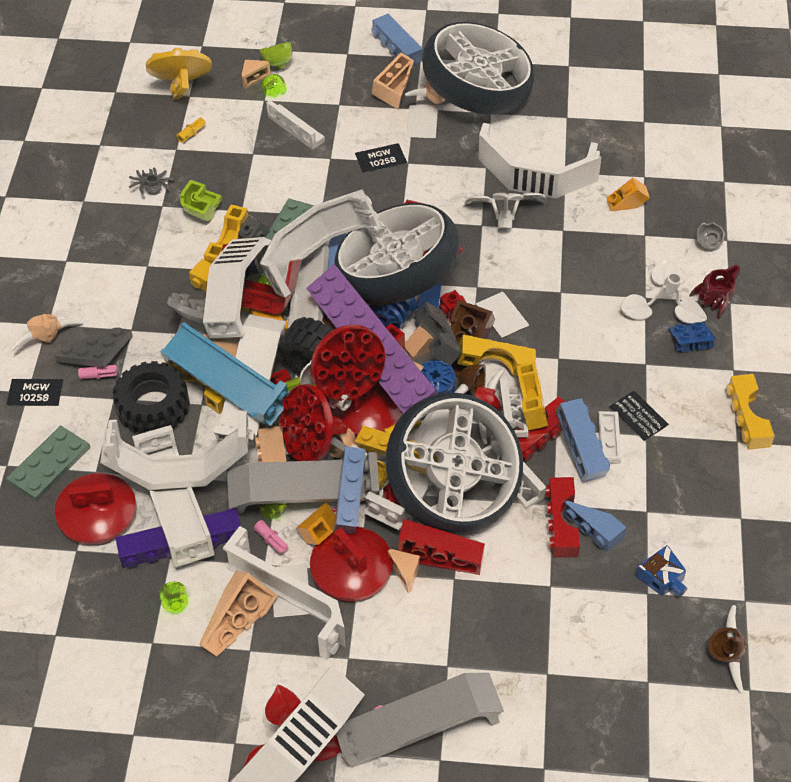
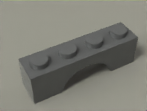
M425 301L415 314L419 326L425 329L434 339L428 346L432 356L451 366L459 358L462 351L443 310Z

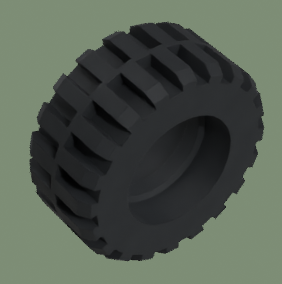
M310 317L296 319L279 340V354L283 357V361L289 365V368L300 376L303 368L311 361L316 345L333 329L329 325L323 324L322 321L314 320Z
M151 361V363L141 362V365L138 366L135 364L130 367L129 371L125 370L122 373V377H119L115 382L113 400L117 416L122 424L134 433L138 431L139 434L169 425L174 429L177 427V423H181L185 418L184 415L188 413L190 401L184 376L175 367H169L167 363L162 362L159 364L158 361ZM149 392L167 394L163 400L155 404L143 405L136 402L138 398Z

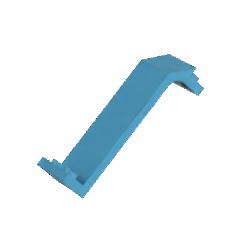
M183 322L182 327L167 346L160 351L164 361L168 364L175 363L239 409L247 411V414L257 421L271 426L283 411V399L287 398L289 394L287 384L281 380L277 385L273 384L185 322Z

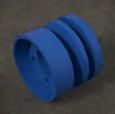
M414 297L388 305L370 304L369 307L385 327L392 324L400 329L417 307V301Z
M436 360L422 364L424 367L421 372L437 390L438 394L454 393L455 373L451 366Z

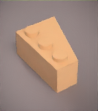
M400 53L373 80L371 94L398 110L412 74L414 60Z
M275 426L258 429L259 437H255L258 463L287 462L282 428Z

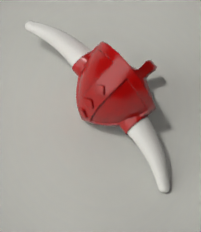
M504 369L499 370L491 378L486 388L480 386L475 393V397L489 403L498 411L501 409V404L495 395V389ZM479 422L482 441L484 444H487L486 427Z

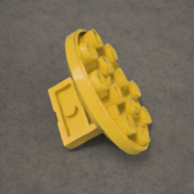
M174 48L172 51L153 53L152 57L145 64L146 72L149 75L158 79L172 81L170 93L173 94V100H180L189 89V80L204 76L212 69L211 59L199 53L197 49L185 51L182 48Z

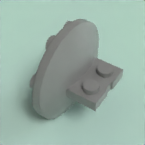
M172 293L168 297L167 304L182 316L178 331L182 327L183 322H185L202 335L207 334L203 324L206 299H193L185 293Z

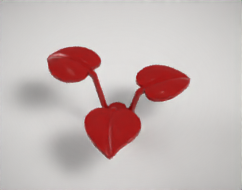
M278 684L265 706L267 720L274 725H278L279 728L301 703V700L291 690ZM336 734L314 761H326L341 752ZM265 744L255 747L249 753L244 767Z

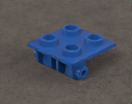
M695 322L692 325L679 324L675 327H669L670 332L679 343L676 344V351L683 353L689 352L690 349L694 351L695 347L697 351L714 347L716 337L705 323Z

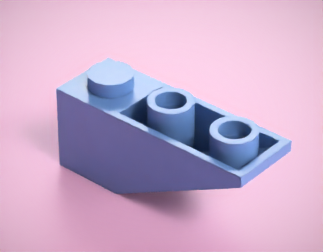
M571 501L565 502L564 514L569 521H573L582 533L590 536L598 547L608 552L624 539L626 527L612 514Z

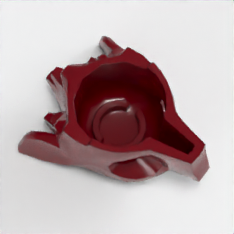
M735 264L727 269L712 270L711 273L705 276L703 282L691 291L689 296L691 297L699 293V301L703 299V307L713 304L711 310L719 308L717 317L720 319L735 293V280L740 275L741 268Z

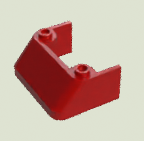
M229 243L223 244L222 251ZM301 259L289 261L285 283L291 294L287 297L277 295L270 285L244 279L241 306L271 314L282 313L296 288Z

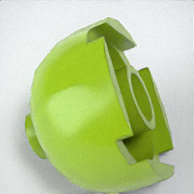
M291 42L259 49L262 60L268 61L270 66H275L276 69L285 67V63L291 60L293 54Z

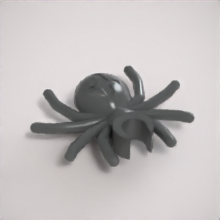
M155 167L153 170L149 168V173H145L142 170V175L139 170H136L139 178L129 176V179L137 180L129 188L140 184L139 190L142 195L144 194L143 185L148 192L156 193L160 190L161 184L165 186L166 190H169L168 185L163 180L174 181V178L161 177L167 172L166 170L157 175Z

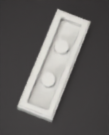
M599 411V440L602 442L603 453L608 458L610 464H621L618 412Z

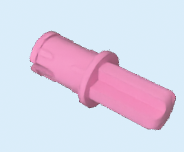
M107 365L105 368H79L78 373L80 380L91 378L100 380L101 377L116 376L118 370L116 365Z
M263 520L255 524L254 530L264 539L266 544H270L278 553L284 554L288 545L278 536L276 530H272Z

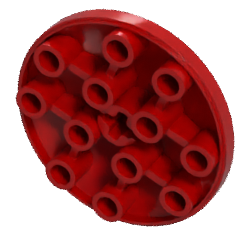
M350 324L334 329L316 345L313 353L310 371L315 386L325 396L333 400H344L340 398L342 395L350 397L345 401L362 396L381 378L385 365L384 345L377 334L362 325Z
M378 381L368 392L356 399H352L348 409L343 411L338 407L335 409L330 407L331 414L341 419V422L351 429L355 437L358 436L363 425L385 432V428L395 425L403 415L402 411Z
M311 384L297 385L289 392L287 398L283 399V411L279 424L283 431L287 453L291 454L297 461H321L329 450L332 435L347 434L348 426L341 422V419L331 414L325 395L316 386Z
M93 473L79 477L69 483L58 496L54 512L57 525L66 537L77 543L95 545L110 542L115 537L124 533L134 520L137 505L133 490L123 479L107 473Z
M357 527L354 534L345 533L342 528L337 531L333 530L319 545H315L310 556L311 576L317 587L334 599L350 602L365 600L381 591L390 579L393 569V560L388 556L390 548L380 535L363 527Z

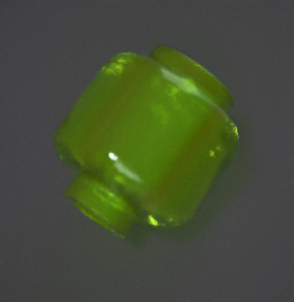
M289 503L259 504L261 513L271 519L279 518L289 508Z
M172 581L162 586L160 599L166 611L178 613L187 607L189 597L183 583Z

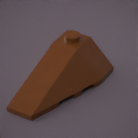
M458 300L450 321L452 332L458 344L463 335L486 339L493 326L495 317L493 311ZM457 360L451 365L457 377H459V373L464 368L468 367L457 364Z

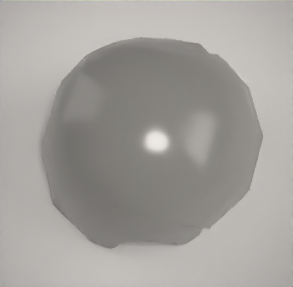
M704 222L698 227L697 239L702 247L714 249L724 242L725 233L721 226L714 222L709 224Z

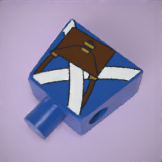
M668 545L637 567L636 577L659 595L664 596L672 590L678 597H681L688 589L682 583L686 570Z

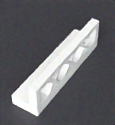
M271 100L266 102L268 118L313 150L325 142V137L282 105H276Z
M501 376L499 378L501 414L507 419L512 428L517 426L523 429L514 430L517 437H528V427L521 401L523 400L521 386H508L507 376ZM509 393H518V394L513 397V396H511ZM515 403L518 407L514 408L511 405ZM517 415V416H519L520 418H518V419L516 420V419L513 418L512 416Z
M491 436V444L482 449L483 455L488 458L486 454L493 450L497 455V460L500 458V461H502L497 442ZM523 462L521 487L516 499L525 509H528L545 498L546 486ZM490 466V470L495 474V469ZM522 492L531 493L534 498L526 501L522 497Z

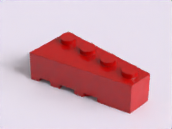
M403 519L398 540L399 551L420 556V565L480 575L485 543Z

